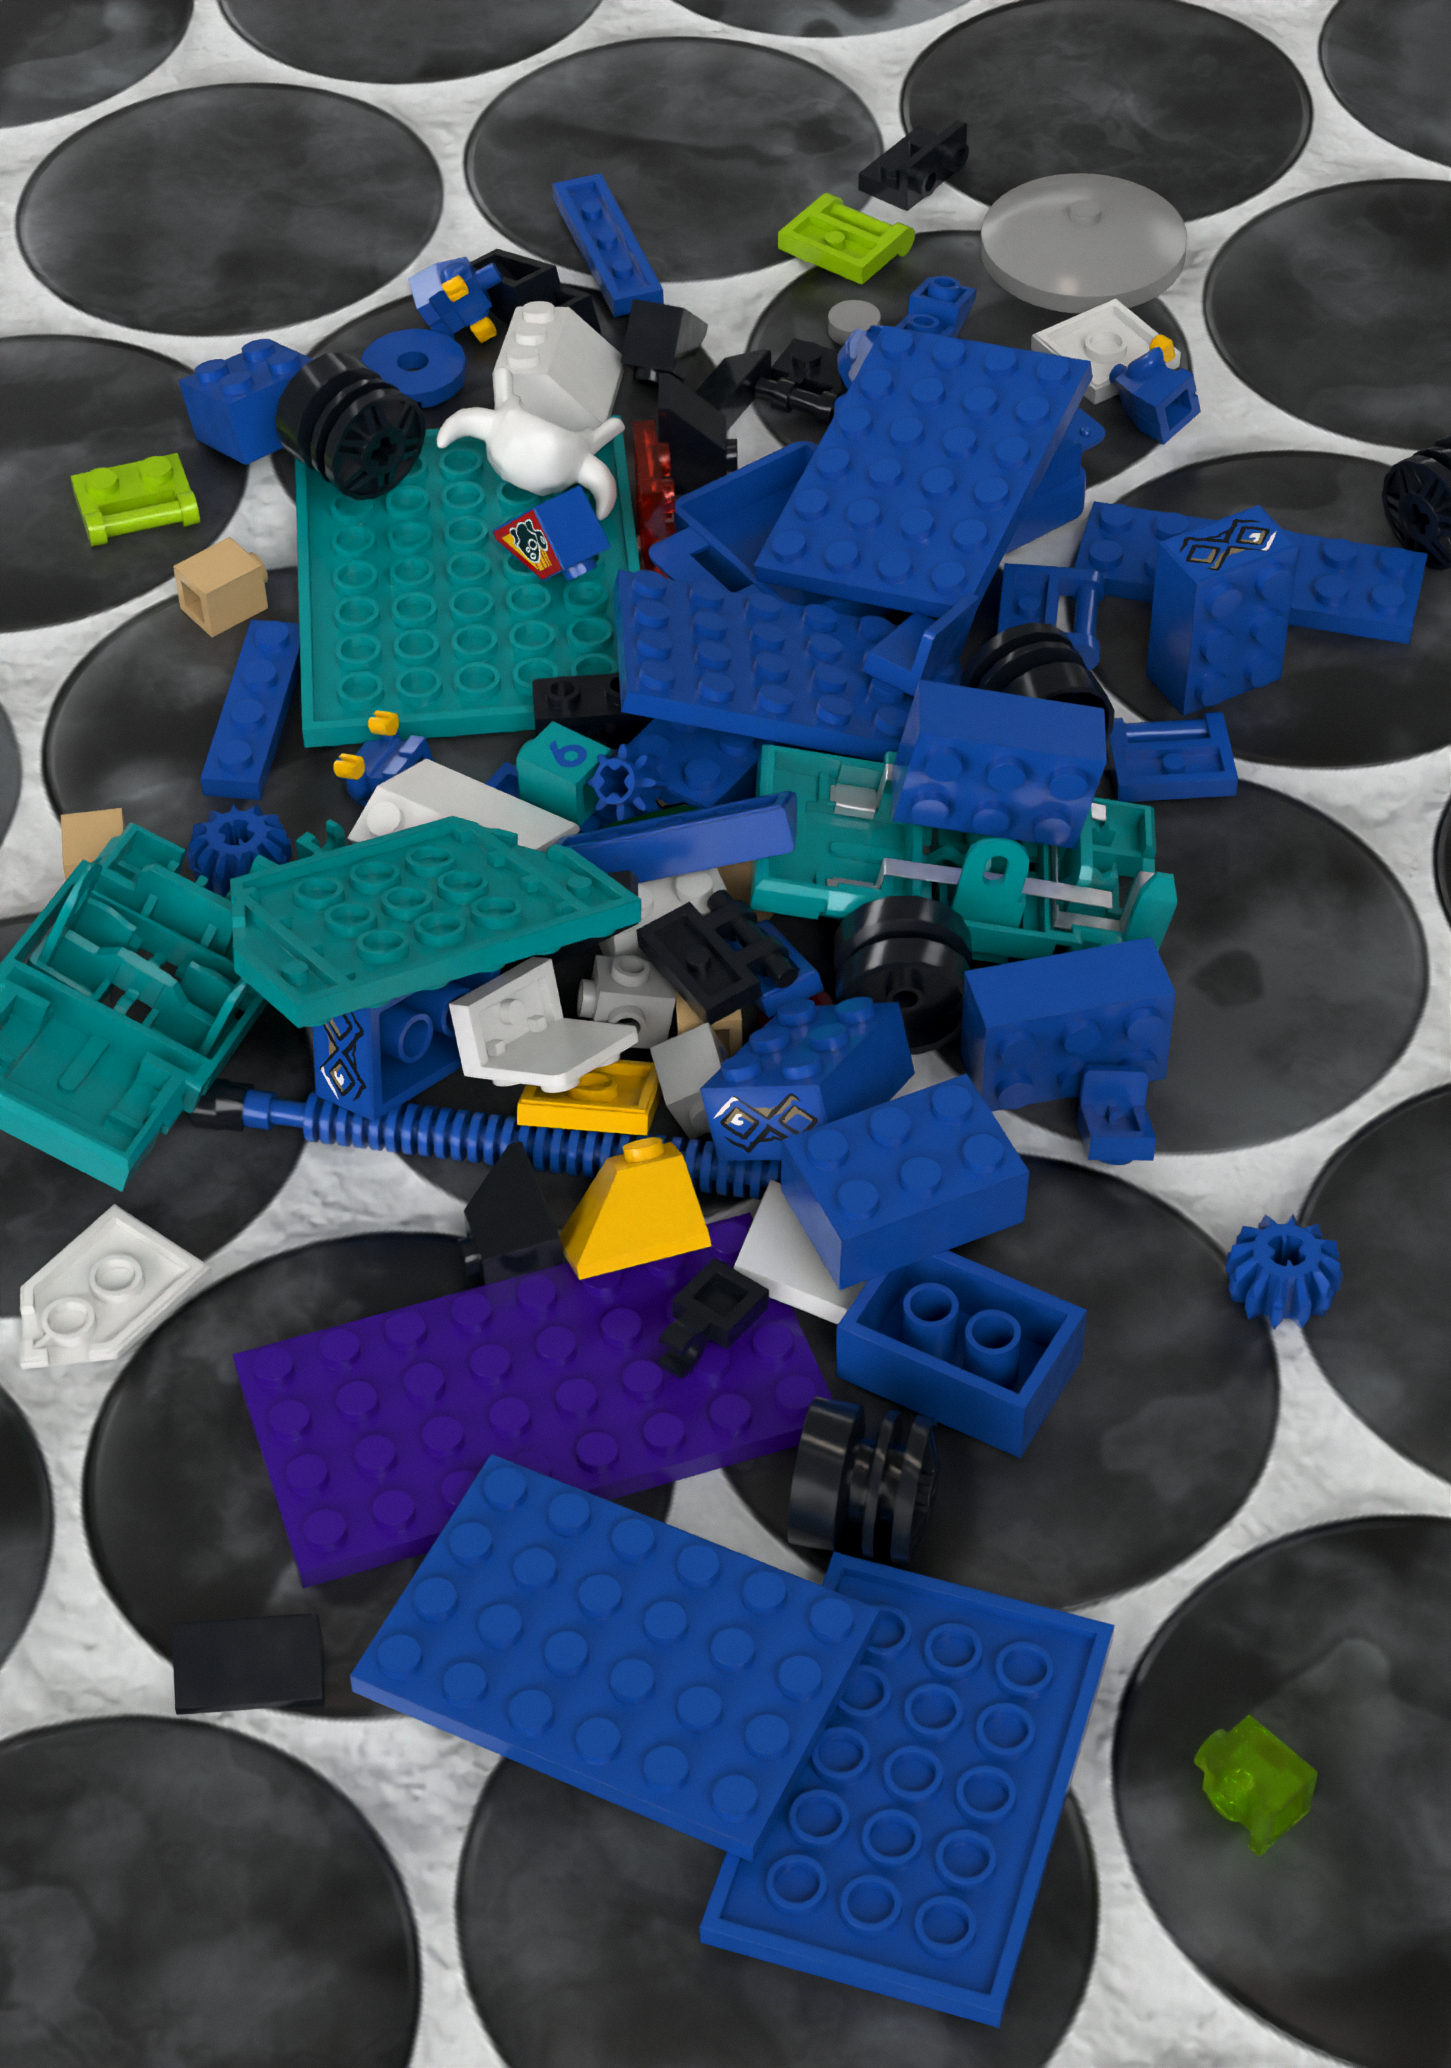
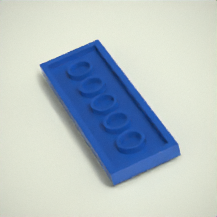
M1094 501L1074 568L1093 569L1102 573L1106 582V596L1153 603L1158 542L1217 520ZM1284 530L1299 546L1288 625L1410 644L1428 553Z

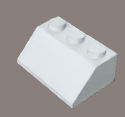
M545 301L530 302L523 307H516L492 373L494 402L495 369L506 367L513 375L514 394L520 396L525 408L531 414L570 431H581L586 427L595 430L611 418L625 365L621 363L622 354L570 307H554L552 303Z
M424 759L376 787L350 832L348 839L352 844L455 816L477 822L483 827L499 828L517 833L518 845L547 853V848L555 844L560 837L578 834L580 828L576 823L429 759Z

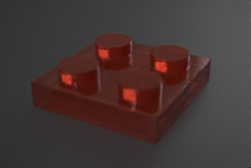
M655 420L633 421L636 510L644 570L657 572L668 579L650 560L649 549L653 544L676 534L675 522H665L667 519H672V512H676L673 478L662 479L663 476H671L668 442L658 443Z

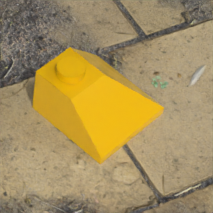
M658 1137L636 1140L622 1147L624 1154L606 1159L559 1234L562 1253L579 1280L712 1246L683 1154L672 1142L663 1144L662 1139Z

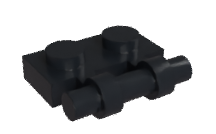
M794 338L771 367V379L760 377L757 381L754 392L755 397L771 402L773 409L790 413L795 409L815 415L817 422L830 425L834 417L835 401L838 397L848 392L838 371L837 354L839 351L820 346L814 342Z
M718 890L709 897L707 907L712 913L704 917L689 901L636 930L638 947L704 1023L709 1022L710 1025L761 998L760 980L756 977L757 975L770 977L779 988L790 986L798 977V970L788 960V949L777 937L767 936L757 925V915L746 902L742 900L735 901L726 890ZM724 940L738 941L743 949L735 953Z

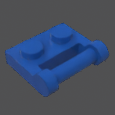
M1004 563L997 635L1008 628L1030 622L1052 624L1056 627L1059 595L1072 596L1076 602L1073 633H1065L1075 650L1082 657L1087 670L1095 668L1099 663L1101 651L1100 642L1096 638L1098 603L1103 600L1105 595V577L1102 573L1093 569Z
M1222 712L1203 713L1202 719L1124 723L1123 718H1114L1113 730L1106 741V754H1108L1117 801L1138 802L1236 796L1238 775Z

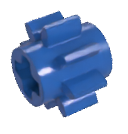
M626 744L620 745L618 758L604 754L597 756L600 766L597 768L594 778L587 780V784L594 787L597 796L600 798L595 807L598 811L613 812L616 810L618 821L637 817V808L645 812H656L659 810L656 800L659 798L661 790L668 787L669 782L661 780V776L656 769L661 760L658 756L648 754L640 756L638 746Z

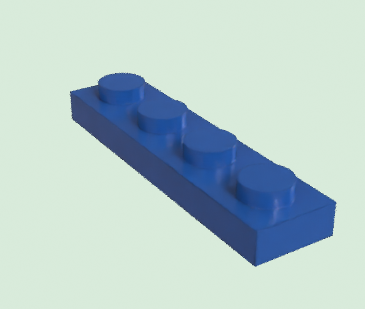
M599 173L553 183L554 202L613 316L630 315L633 299L664 304L663 288L602 174Z
M263 620L250 621L200 780L203 796L252 800L262 799L301 670L299 623Z

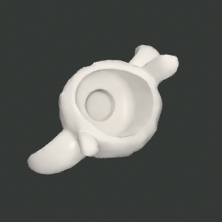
M499 367L494 372V410L482 407L461 409L447 418L440 428L436 439L437 447L440 449L446 448L449 444L462 437L471 436L484 440L486 443L487 459L495 472L504 481L510 482L520 489L544 497L549 494L563 492L575 483H579L593 494L598 520L602 521L607 518L614 508L617 498L616 480L608 466L594 455L604 445L625 430L621 419L610 418L595 430L588 427L581 431H570L531 414L525 408L520 396L515 395L513 392V375L511 371L506 367Z

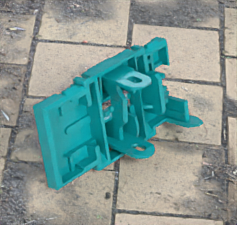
M129 823L120 836L112 838L93 862L90 863L84 859L80 862L0 963V1129L123 1192L154 1147L159 1134L167 1135L183 1110L188 1113H192L195 1110L201 1095H205L269 1003L235 973L231 890L224 898L206 889L209 881L207 877L200 875L194 883L179 875L187 851L135 823ZM316 850L313 855H317L322 852ZM258 854L253 861L250 873L278 866L279 864ZM54 924V926H53V928L50 930V932L46 935V937L43 939V941L39 944V946H38V947L35 949V951L32 953V955L30 956V958H29L27 964H24L23 962L25 961V959L29 956V954L33 951V949L36 947V945L40 942V940L44 937V935L47 933V931H48V930L51 928V926ZM142 948L154 956L153 958L150 957L147 961L137 955V952ZM166 962L178 967L175 976L182 979L180 984L178 980L161 969ZM117 986L125 991V994L121 996L112 1009L102 1003L112 989ZM137 999L153 1008L142 1024L125 1016ZM239 1009L245 1012L240 1020L235 1018Z

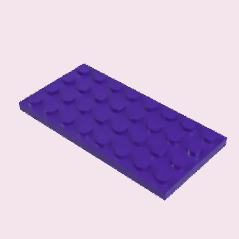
M751 1213L706 1224L712 1245L707 1248L579 1280L569 1262L232 1354L238 1381L303 1589L428 1553L491 1454L609 1501L799 1446L803 1426L814 1397L831 1400L833 1398L792 1306L769 1297L768 1309L728 1349L710 1340L697 1365L682 1379L659 1366V1360L670 1350L659 1343V1338L664 1330L677 1320L672 1317L673 1298L713 1258L734 1268L753 1222Z

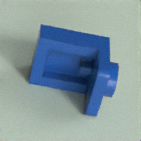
M1086 1065L1083 1067L1076 1122L1088 1160H1099L1110 1165H1125L1133 1160L1154 1161L1156 1135L1145 1107L1148 1073L1144 1066Z

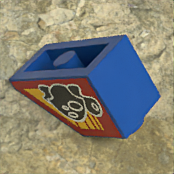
M581 485L531 508L492 531L496 541L542 581L561 572L567 582L597 568L593 556L611 548Z

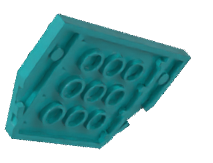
M455 816L230 879L235 973L298 1028L321 1026L330 1022L332 1018L363 1008L382 1007L387 1005L392 999L421 990L440 989L450 981L479 972L498 971L507 963L533 955L552 954L557 952L562 946L588 938L607 937L612 935L617 929L641 922V898L572 848L553 844L547 848V853L518 845L517 833L499 828L483 827L477 822Z

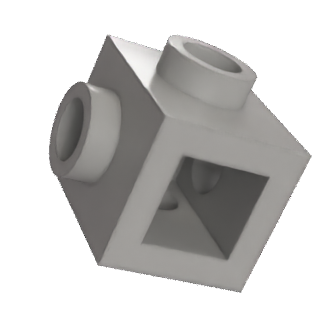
M596 955L591 980L581 979L577 1015L578 1017L587 1018V1021L635 1026L639 1041L631 1047L650 1049V1047L668 1039L676 1002L675 988L650 960H644L634 955H621L618 957Z

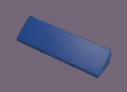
M789 790L560 837L555 844L572 848L605 873L631 870L638 877V883L792 852L796 845L797 797L795 792Z

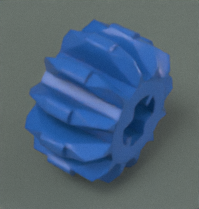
M234 803L230 812L221 814L210 810L207 823L193 825L192 841L188 842L189 850L187 851L189 869L193 870L195 879L197 880L200 875L207 877L209 881L206 889L224 898L231 890L230 879L249 874L253 861L258 854L279 865L290 862V858L293 856L290 838H287L286 831L280 823L277 814L265 815L259 805H255L247 811H240Z
M1265 1214L1262 1221L1258 1224V1229L1243 1226L1241 1233L1237 1236L1236 1245H1232V1250L1228 1252L1225 1271L1228 1273V1290L1231 1294V1301L1245 1303L1244 1309L1246 1310L1248 1320L1263 1314L1269 1316L1274 1330L1283 1319H1291L1303 1329L1306 1322L1310 1319V1314L1325 1317L1327 1310L1331 1307L1332 1298L1335 1297L1336 1291L1340 1290L1343 1272L1340 1270L1341 1263L1338 1262L1337 1241L1322 1239L1323 1234L1321 1233L1319 1223L1306 1228L1299 1227L1294 1214L1288 1218L1285 1224H1277Z

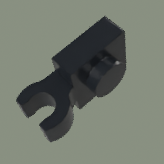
M713 1258L673 1298L672 1317L677 1320L672 1322L659 1338V1343L670 1349L659 1360V1366L682 1379L697 1365L710 1340L728 1349L768 1309L769 1289Z

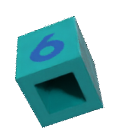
M552 721L535 739L528 740L517 755L516 769L518 771L520 800L576 823L580 827L597 810L595 807L600 800L594 787L587 784V780L594 778L595 772L600 766L597 756L599 754L612 756V749Z

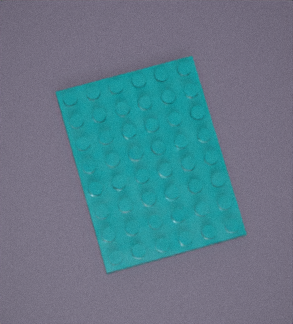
M621 415L611 416V418L621 419ZM440 428L426 429L421 454L409 474L394 489L375 499L355 500L343 495L333 484L322 479L317 471L308 468L295 458L301 703L304 747L340 746L381 740V735L371 733L368 728V720L370 717H376L373 714L376 710L392 712L398 715V730L402 740H408L411 735L436 738L535 730L533 680L560 676L570 677L619 673L613 588L618 569L630 572L640 571L623 432L604 445L594 455L608 466L616 480L617 498L614 508L607 518L602 521L598 520L611 548L593 556L597 568L568 582L562 572L542 581L500 545L492 531L531 508L579 486V483H575L563 492L549 494L544 497L520 489L512 483L504 481L495 472L487 459L486 443L484 440L471 436L462 437L449 444L446 448L440 449L437 447L436 441ZM581 485L596 515V504L593 494Z

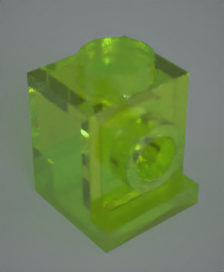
M1250 1714L1230 1732L1227 1733L1224 1729L1214 1732L1198 1750L1194 1758V1764L1205 1772L1202 1790L1207 1793L1213 1807L1224 1818L1232 1822L1240 1821L1251 1831L1248 1847L1259 1857L1310 1811L1318 1772Z

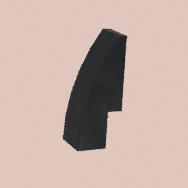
M495 249L470 262L476 271L492 262L498 268L503 281L487 290L492 304L490 311L508 326H510L516 307H523L530 302L545 301L552 303L554 307H570L597 333H601L592 295L562 286L555 265L500 249Z

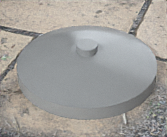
M1086 173L1060 174L1021 184L996 200L987 211L982 223L980 251L988 274L1000 287L1013 296L1045 309L1081 314L1115 298L1129 309L1146 303L1165 292L1174 284L1183 270L1186 257L1187 231L1178 211L1162 196L1142 185L1107 175Z

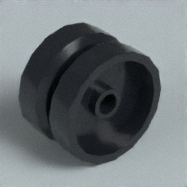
M888 896L865 903L844 917L834 934L835 1005L855 997H870L874 1003L899 1002L911 1055H918L942 1048L960 1037L962 1033L965 971L972 970L971 932L962 916L944 903L920 896Z

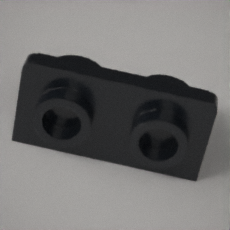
M956 120L939 135L931 130L916 127L859 173L858 190L902 210L909 211L923 198L931 195L950 176L959 172L966 164L969 155L967 123Z
M619 673L570 677L560 676L535 679L532 682L536 737L554 721L608 748L617 749L618 755L620 745H628L654 719L621 712Z

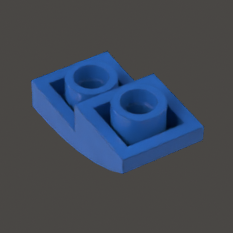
M948 276L928 277L910 295L908 314L896 327L956 338L974 304L977 289L962 286L957 279Z

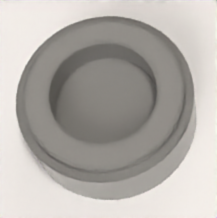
M846 300L837 303L828 313V334L833 341L843 346L852 331L858 328L868 330L871 325H880V311L873 304L862 300Z

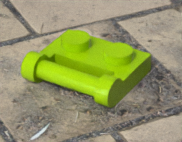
M824 193L778 232V249L863 285L896 255L904 257L910 251L915 239V230L899 222L894 225L888 224L845 206L840 197Z
M178 453L152 456L137 462L109 468H96L90 472L70 476L73 493L91 547L108 544V538L178 522H182L184 527L200 523L196 498L190 489Z

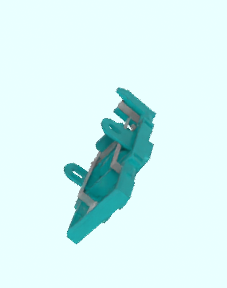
M762 745L757 764L755 797L789 790L795 792L797 797L796 845L792 852L752 860L749 906L752 910L818 920L819 915L844 919V917L863 904L888 896H920L932 900V882H938L933 900L944 903L962 916L971 932L973 960L1007 964L1010 957L1028 960L1050 956L1053 954L1056 944L1063 945V953L1148 937L1153 938L1159 951L1178 902L1174 874L1157 871L1155 873L1156 836L1153 807L1094 797L1075 849L1026 841L1018 843L1013 839L892 821V774L897 752H886L882 763L775 745ZM922 845L929 846L930 854H922ZM1029 862L1034 863L1035 872L1029 871ZM1118 875L1134 878L1123 908L1119 907Z

